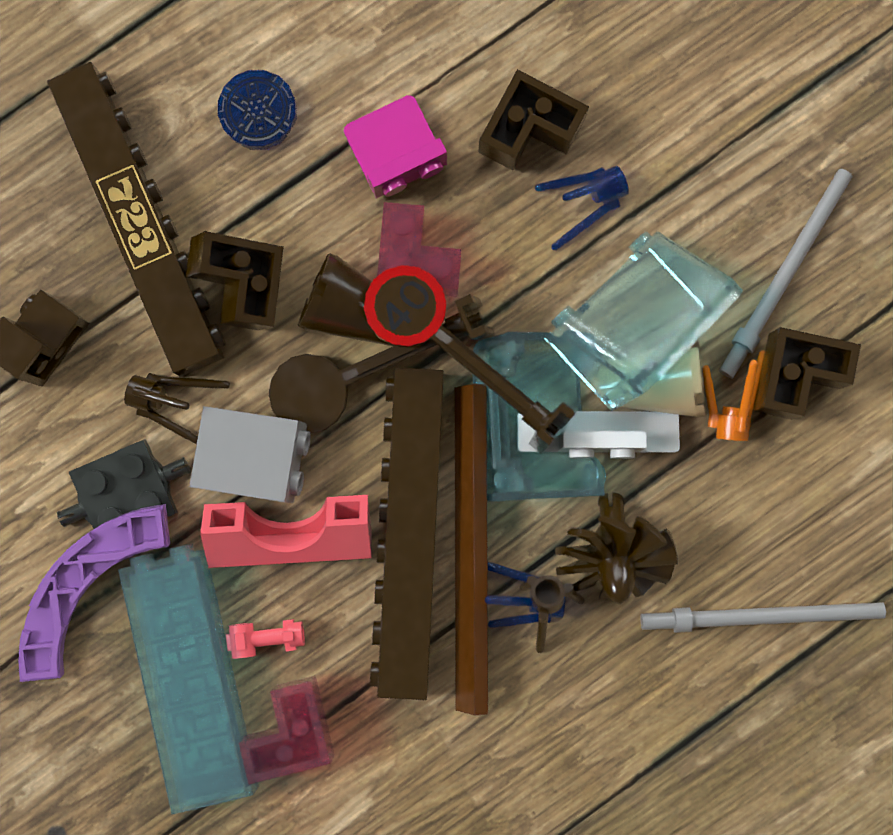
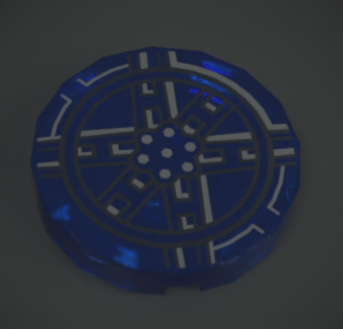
M247 70L235 75L223 87L218 99V118L225 133L236 143L250 150H266L280 144L287 138V134L294 127L297 120V103L290 86L279 75L266 70Z

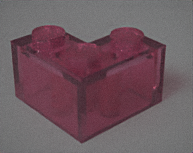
M384 202L377 276L386 269L396 266H416L435 277L442 286L445 296L458 297L462 249L423 246L424 205Z
M316 675L278 684L270 691L278 727L248 734L239 742L248 785L331 764L335 754Z

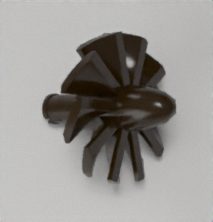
M612 492V507L609 505L608 493L598 498L600 510L598 520L601 525L596 532L579 528H571L567 531V535L583 539L592 545L557 547L555 555H565L579 560L566 566L556 567L557 575L590 572L583 579L572 584L573 590L578 592L595 586L597 581L600 580L603 588L599 599H611L618 604H622L629 599L631 593L635 597L643 596L655 582L668 583L672 577L675 564H678V558L670 531L666 528L659 532L645 518L638 516L631 528L625 523L623 496Z

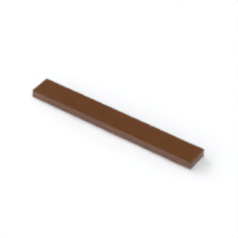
M485 384L455 387L456 711L474 716L487 715L488 712L487 387Z

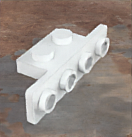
M575 411L576 414L563 429L559 428V431L554 436L545 430L554 440L543 452H569V458L591 459L594 458V452H610L611 459L635 458V452L675 453L680 449L679 415L661 412ZM518 413V451L538 452L529 444L535 430L522 420L523 416Z

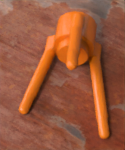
M764 350L759 352L757 361H750L740 407L723 406L722 414L718 413L710 367L707 365L702 367L709 411L708 427L717 428L716 438L748 441L751 416L765 354Z

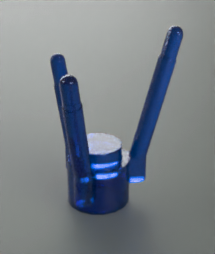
M613 166L606 170L601 167L589 173L535 185V190L540 192L588 182L586 186L563 194V200L569 201L591 194L595 203L603 202L601 207L551 245L552 250H558L607 212L620 207L619 199L629 194V187L624 173L618 166Z
M490 561L488 562V571L525 582L529 576H534ZM531 590L529 597L487 596L485 598L487 604L529 607V612L533 613L490 620L488 622L490 628L538 622L539 611L535 609L531 601ZM566 597L562 607L557 612L549 614L548 623H550L551 618H563Z

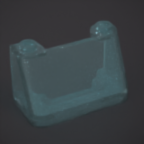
M644 231L628 246L633 252L628 257V260L577 309L573 310L570 305L564 308L551 321L555 329L544 338L611 411L639 397L651 388L743 292V289L733 278L659 231L652 235Z
M507 332L480 340L473 349L474 353L534 403L539 401L549 411H553L562 402L574 411H582L580 377L590 374L598 361L595 333ZM473 375V384H484ZM486 386L488 502L605 495L606 472L596 457L591 459L569 458V452H542V454L539 452H519L517 444V415L519 412Z

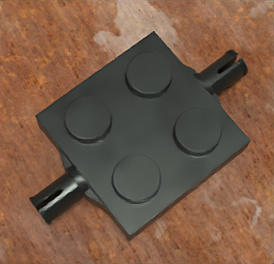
M141 440L69 471L77 491L78 503L57 511V517L59 519L74 513L73 516L59 521L60 524L66 527L85 518L95 529L106 521L144 507L166 504L167 517L178 513L170 495L169 481L191 473L190 467L187 466L174 472V469L187 464L184 457L162 466L154 458L147 440Z

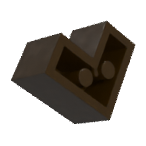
M517 69L479 139L478 153L512 171L531 137L567 155L585 121L589 106Z
M204 231L191 237L186 278L225 284L220 324L252 330L272 328L275 322L284 247Z
M40 289L36 295H31L23 303L20 309L21 316L16 322L4 316L0 319V367L18 380L43 387L90 323L55 297Z
M782 327L768 334L753 411L791 420L804 417L811 383L836 389L854 384L861 344Z

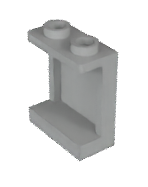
M203 406L189 487L294 503L295 496L301 494L304 482V473L299 471L302 455H307L310 446L311 436L310 432L306 431L307 424L297 420Z

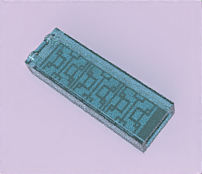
M193 544L169 549L170 557L156 561L153 553L129 559L130 567L118 569L172 815L252 796L259 788L229 651H227V642L211 569L208 568L204 550L194 551Z

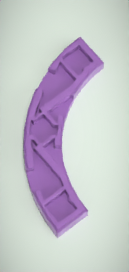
M166 504L144 507L104 522L74 543L52 565L40 582L30 602V609L21 633L18 660L20 682L55 679L63 676L65 637L72 614L79 600L89 586L111 566L135 554L170 545Z

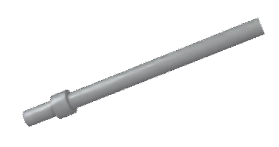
M838 169L744 328L740 327L731 341L734 346L719 369V372L726 377L733 379L747 354L754 352L761 340L758 335L853 176L850 172Z
M883 602L691 611L690 607L673 608L672 612L641 614L640 621L642 630L673 629L675 633L692 632V628L884 619L886 617V608Z

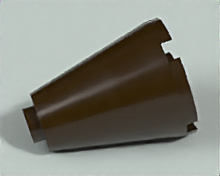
M329 253L312 285L314 287L309 298L306 299L297 325L308 331L392 346L379 339L368 326L364 312L366 292L372 281L338 255Z

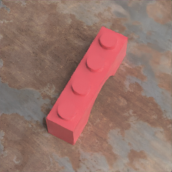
M368 495L327 497L324 505L316 514L305 520L291 523L265 519L252 511L246 502L204 504L200 534L208 568L372 558V528Z

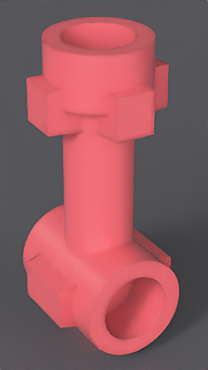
M294 619L283 620V628L254 631L253 623L229 625V634H226L227 651H231L232 659L256 656V647L284 644L286 651L297 650V647L305 646L303 622H294Z

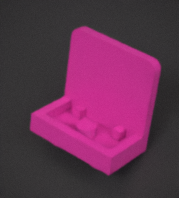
M404 96L348 123L344 127L345 137L376 199L383 195L386 197L395 195L404 190L408 183L420 177L422 179L430 178L442 171L443 166L447 165V151L441 139H435L413 96Z

